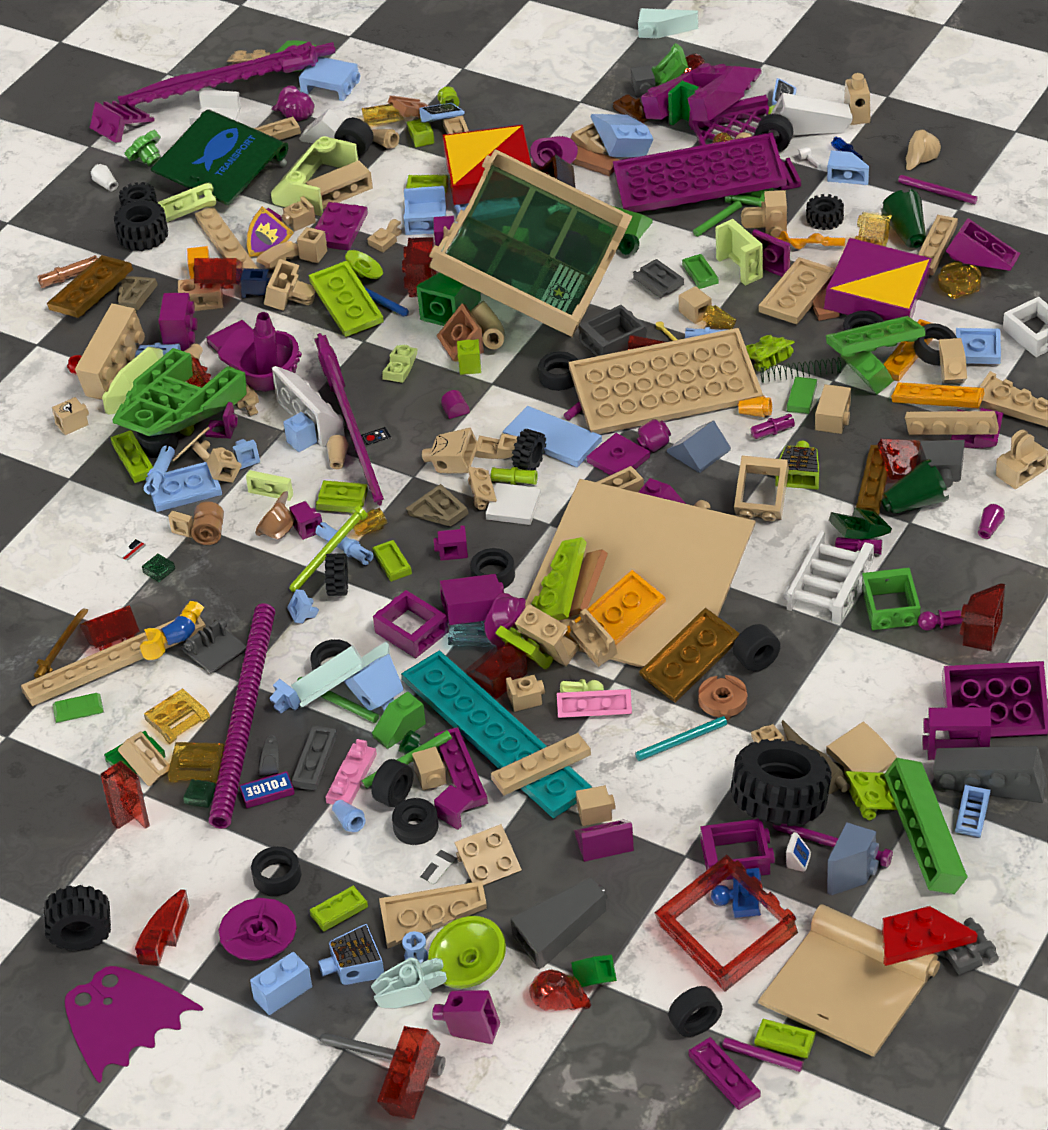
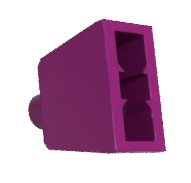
M489 990L451 991L445 1005L435 1004L433 1007V1019L445 1021L453 1037L493 1044L500 1026V1020Z

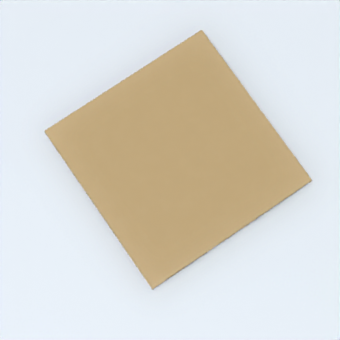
M579 479L526 599L525 606L528 604L532 605L534 597L539 596L543 588L541 583L544 577L552 570L550 565L561 542L583 537L587 544L582 563L588 552L603 549L608 553L588 608L631 570L635 571L666 598L664 604L616 645L618 654L610 659L643 668L705 607L716 616H719L756 521ZM580 614L558 621L568 626L572 619L575 620ZM578 649L579 652L585 653L582 649Z

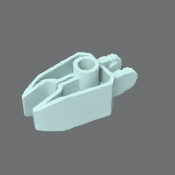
M410 957L382 973L371 986L376 994L374 999L379 1007L397 1009L428 1001L432 995L431 989L442 985L447 980L446 973L440 971L444 967L442 960L434 958L419 963L418 959Z

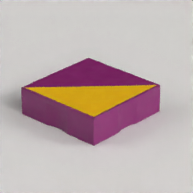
M849 238L826 289L824 309L846 315L856 311H870L878 314L883 321L909 316L912 319L916 303L922 296L929 278L932 258Z

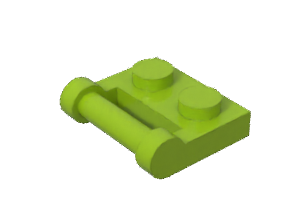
M500 625L495 632L508 647L534 660L540 667L547 669L553 661L552 656L547 653L542 654L539 651L541 646L530 638L525 641L521 638L523 635L516 629L511 627L508 630Z

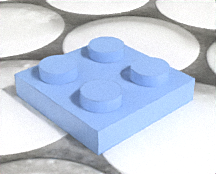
M956 328L957 338L962 339L966 364H1001L1000 329Z

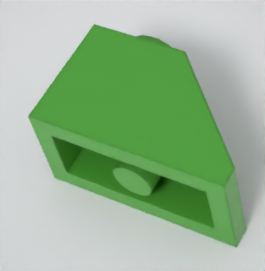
M409 691L393 700L382 714L372 732V736L387 749L397 744L409 730L415 732L426 724L423 703Z

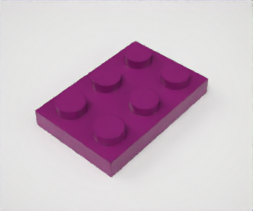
M328 202L315 227L317 230L325 231L327 248L349 251L368 214V208L366 206Z

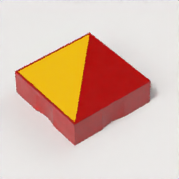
M523 125L443 135L444 154L454 205L470 202L485 170L482 167L487 155L491 157L495 149L531 166ZM494 171L479 202L489 199L526 196L530 188Z

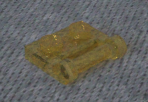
M183 688L144 713L145 720L162 734L169 744L176 741L177 736L200 721L205 722L210 718L207 709ZM192 711L195 713L192 716L185 719L184 721H182L181 723H179L178 725H176L175 727H173L172 729L169 727L172 724L179 721L180 719H182L183 717H185L186 715H188L189 713H191Z
M175 742L168 773L169 782L195 780L210 781L216 784L225 747L224 743ZM180 767L211 768V771H194L179 769Z

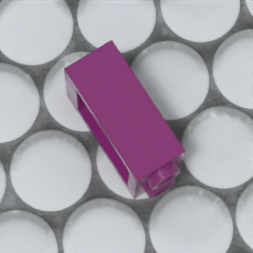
M407 590L396 596L389 604L373 615L375 633L415 659L449 632L447 615ZM407 610L426 621L425 624L412 634L392 623Z
M990 707L928 708V718H923V733H927V735L922 736V748L927 750L928 760H935L937 748L990 747ZM936 731H978L977 739H935Z
M753 819L700 826L701 847L709 882L733 879V870L759 868L761 876L770 875V864L775 863L773 848H768L767 844H770L768 828L764 829L762 821ZM751 841L757 842L760 856L718 861L715 846Z

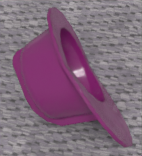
M565 136L537 139L530 147L532 160L540 168L555 154L569 164L578 155L576 143Z
M500 593L494 599L486 616L485 633L488 640L495 646L506 645L495 633L500 625L508 630L511 627L516 630L518 629L515 622L526 608V600L524 598L513 597L508 593Z

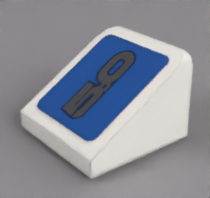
M793 832L786 850V866L788 869L804 872L807 869L811 851L801 837Z

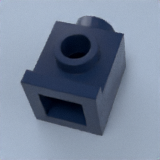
M243 268L240 279L241 296L243 298H246L247 294L255 296L266 295L267 285L271 279L268 269Z

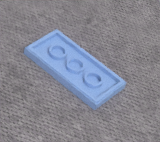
M527 406L503 430V434L520 436V432L525 428L545 434V454L575 467H578L586 459V456L602 442V435L590 432V430L530 406Z

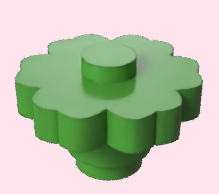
M156 130L149 131L146 135L138 137L124 154L130 162L140 158L144 164L147 163L148 166H151L161 158L160 151L155 146L161 137Z

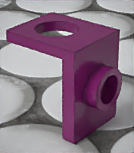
M233 402L227 403L223 414V421L210 420L208 425L210 429L205 433L206 437L231 439L234 429L238 424V416L234 414ZM216 426H223L225 428L221 432L212 431Z

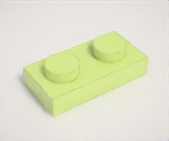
M252 470L248 471L246 481L249 493L279 498L283 492L287 491V501H290L293 497L291 478Z

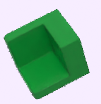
M612 954L571 962L576 988L617 981Z

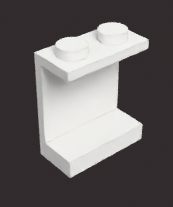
M201 90L199 93L201 109L198 116L190 115L189 117L190 125H192L202 112L210 109L236 121L241 109L239 92Z

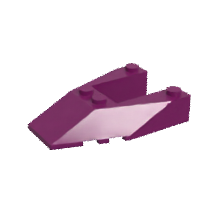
M709 63L702 64L698 68L677 78L648 89V92L641 96L646 119H663L669 115L668 93L678 83L685 81L699 87L688 98L693 121H710L745 96L744 91L751 88L750 83L757 80L762 70L759 68L726 66V64H718L716 66Z

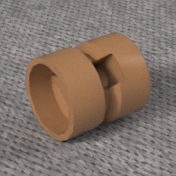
M202 502L196 506L191 536L197 543L212 545L220 540L224 519L222 507L214 502Z

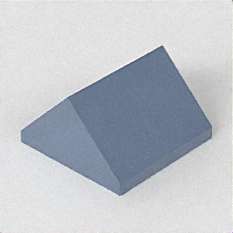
M714 420L697 427L667 449L668 454L699 473L731 451L729 443Z

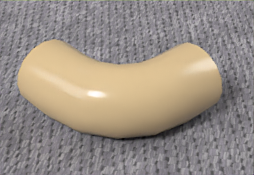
M483 300L470 313L482 329L484 345L492 350L498 349L504 343L505 331L496 314Z

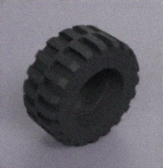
M763 739L758 743L755 741L745 746L736 756L730 789L731 796L742 811H746L747 815L752 818L757 817L762 822L767 823L768 821L774 823L773 825L780 826L781 824L795 826L796 823L802 825L810 820L813 821L824 812L829 795L832 771L823 756L820 757L819 752L816 750H810L807 745H799L791 740L787 742L781 739L771 741Z

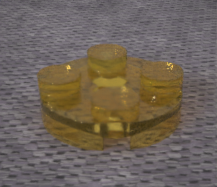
M962 262L949 263L942 267L941 273L938 275V285L944 292L948 293L950 298L957 299L961 296L979 292L981 272L976 266L971 264L967 267L962 266Z

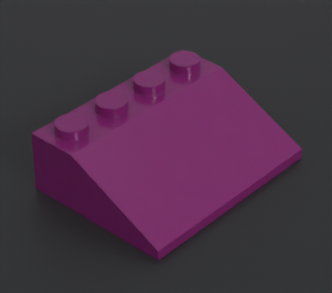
M1044 661L943 667L942 686L945 708L990 707L991 738L1048 735V700ZM948 731L949 739L978 738V731Z

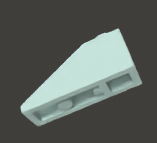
M640 10L638 20L639 38H662L698 29V10Z

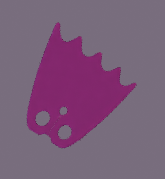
M107 966L94 974L92 981L85 985L76 986L65 996V1009L74 1038L88 1067L99 1083L102 1081V1073L107 1065L129 1066V1053L134 1047L154 1048V1037L158 1030L164 1028L180 1030V1015L186 1010H204L196 1002L166 985L117 966ZM108 974H114L118 977V983L113 987H105L102 985L103 977ZM89 993L92 998L89 1004L79 1006L75 1003V997L78 994ZM105 998H112L113 1001L111 1004L105 1005L103 1000Z

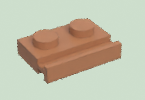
M391 95L387 102L393 104V107L399 110L400 115L405 117L414 115L420 119L419 108L428 106L420 102L419 99Z

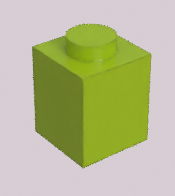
M479 339L457 341L460 375L481 373Z

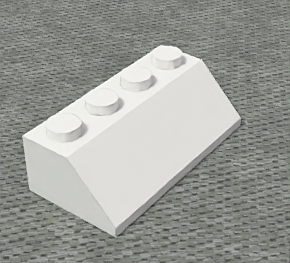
M277 366L272 367L277 402L292 417L303 412L314 422L317 443L321 447L326 446L327 441L333 435L345 437V421L340 414L337 415L331 405L325 403L320 394L310 388L306 380H303L298 374Z

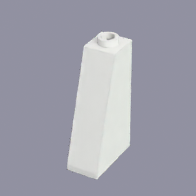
M787 93L781 94L771 113L787 118L793 126V135L844 133L853 118L849 104ZM776 130L769 131L770 133H773L774 136H779V133Z

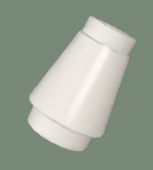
M98 164L93 167L91 176L94 182L110 192L117 189L118 182L106 165Z

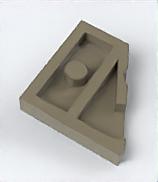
M126 276L121 280L122 286L119 287L118 304L139 310L158 286L156 278Z
M442 484L406 508L409 516L450 527L469 514L467 508Z

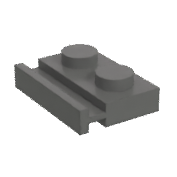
M658 259L642 266L640 271L633 272V279L660 298L663 297V294H669L684 285V278Z

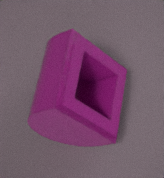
M450 390L443 395L441 404L449 419L470 413L469 406L460 391Z

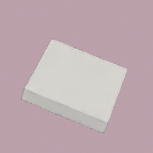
M496 483L494 492L497 501L489 502L486 520L531 525L541 496V488Z

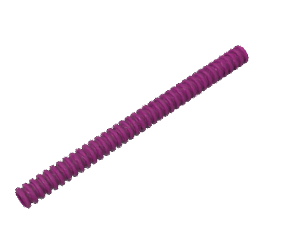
M258 604L254 609L237 694L208 819L212 826L219 829L229 827L233 816L232 813L234 811L241 771L243 769L242 766L244 764L276 613L275 609L269 604Z

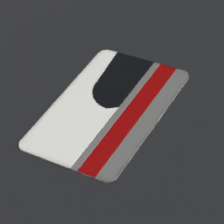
M132 538L115 554L128 561L144 548L146 544Z

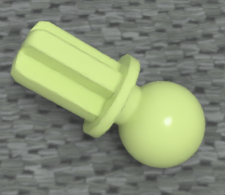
M580 679L579 682L562 681L560 684V693L604 690L602 683L597 680H591L587 684L584 679Z

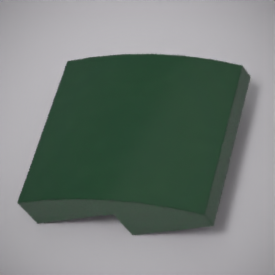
M854 508L852 516L831 512L828 520L844 538L869 539L889 534L892 530L875 511Z

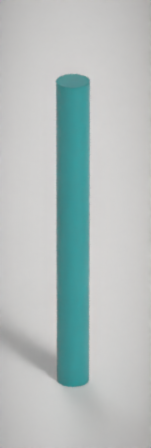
M724 716L639 750L635 752V756L638 761L644 760L726 726L727 720Z

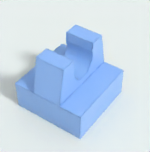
M241 439L235 442L236 446L232 448L237 462L242 465L240 469L260 462L257 445L254 440L246 441Z
M296 590L287 606L295 623H303L306 618H315L319 611L317 607H312L314 600L307 597L304 590Z
M281 679L273 684L275 692L269 699L275 704L273 707L281 714L290 707L294 711L300 707L299 703L301 701L293 688Z

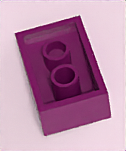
M967 218L946 249V252L955 261L1008 271L1013 268L1020 255L1018 251L969 218Z

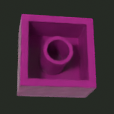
M164 293L159 315L163 345L179 344L181 351H185L192 344H195L194 330L198 328L197 318H193L195 312L194 301H190L189 293Z

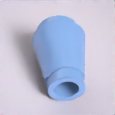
M338 800L333 804L332 811L346 831L358 832L363 828L366 820L362 810L343 800Z

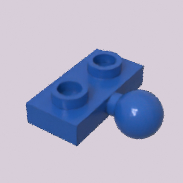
M759 868L733 870V889H729L725 885L715 886L711 891L713 903L718 906H724L730 900H733V914L735 918L761 915V873Z

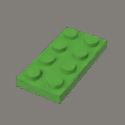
M904 316L826 335V341L829 346L842 356L850 357L856 355V352L875 351L877 347L896 346L898 342L916 341L919 337L925 336V328L909 316Z

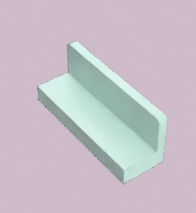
M353 645L291 685L302 701L299 703L300 706H306L363 669L366 664Z

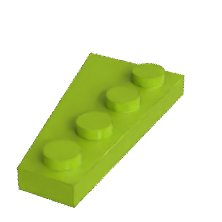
M583 537L561 542L550 565L552 570L544 577L541 583L543 588L539 596H535L531 603L532 606L556 620H564L569 617L587 544Z

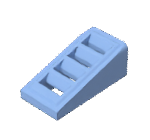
M965 785L955 829L956 833L981 838L990 790ZM968 800L982 802V805L970 803ZM966 807L981 810V812L979 813L966 810ZM964 815L977 817L979 821L964 818ZM962 823L976 825L977 829L964 827Z

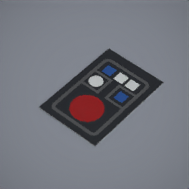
M386 427L361 435L367 446L392 438Z

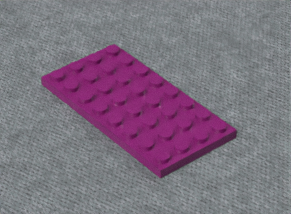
M773 133L613 161L622 207L635 213L669 206L674 207L686 203H696L702 200L718 199L719 197L730 195L735 196L741 193L757 192L769 188H779L780 186L787 185L786 175Z

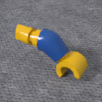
M189 601L182 614L176 617L173 622L161 628V631L155 628L144 629L147 641L140 645L142 656L147 660L158 659L165 653V643L169 646L186 641L194 632L195 623L204 607L198 602Z

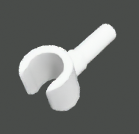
M806 146L798 149L800 153L797 154V157L800 161L808 159L817 168L821 167V164L812 156L810 147Z

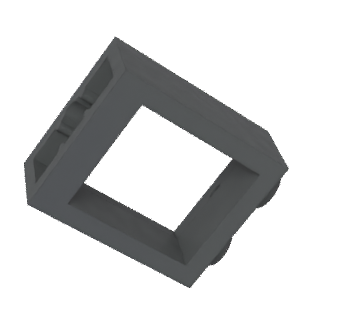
M623 305L612 308L578 325L579 341L595 356L631 350L647 343L646 325L640 322ZM619 326L628 332L609 342L601 336Z

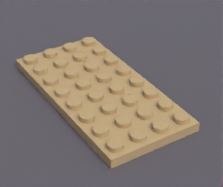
M739 328L569 362V370L590 432L597 434L642 426L652 419L660 422L661 420L666 421L738 406L740 400L763 396Z

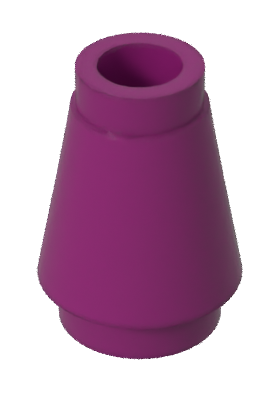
M989 504L983 509L978 530L980 537L990 539L1004 521L1005 511L1001 506Z

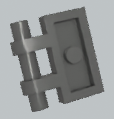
M967 918L964 921V925L977 932V945L971 943L943 951L958 975L981 967L983 965V958L981 956L987 957L990 963H995L999 959L995 945L992 941L987 940L984 935V929L973 918Z

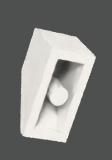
M328 109L305 128L299 140L301 142L314 143L323 136L334 139L335 132L343 121Z

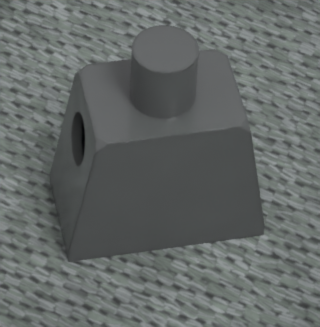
M921 441L920 461L923 462L926 459L932 461L929 463L930 467H937L946 488L951 487L953 482L961 480L965 441Z

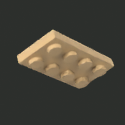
M798 257L759 304V312L798 324L812 307L816 297L829 285L835 268Z

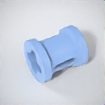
M416 931L407 933L402 940L403 948L406 950L404 954L405 960L410 957L414 958V953L416 952L419 963L427 961L428 953L424 949L426 946L425 936Z

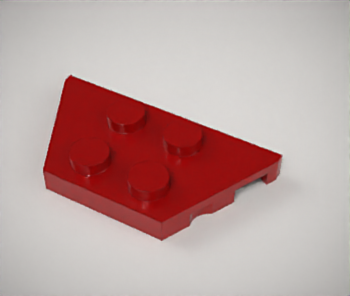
M931 906L885 917L882 920L883 964L888 966L975 943L978 934L976 931Z

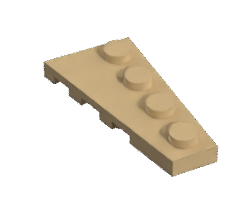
M991 371L988 373L979 387L984 388L985 393L980 407L1048 427V400L1042 397L1037 399L1031 395L1030 391L1026 389L1020 390L1013 386V382L1007 379L1002 381L996 378V374Z

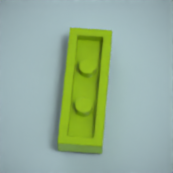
M130 430L110 437L113 447L134 483L146 480L148 472L153 466L133 432Z

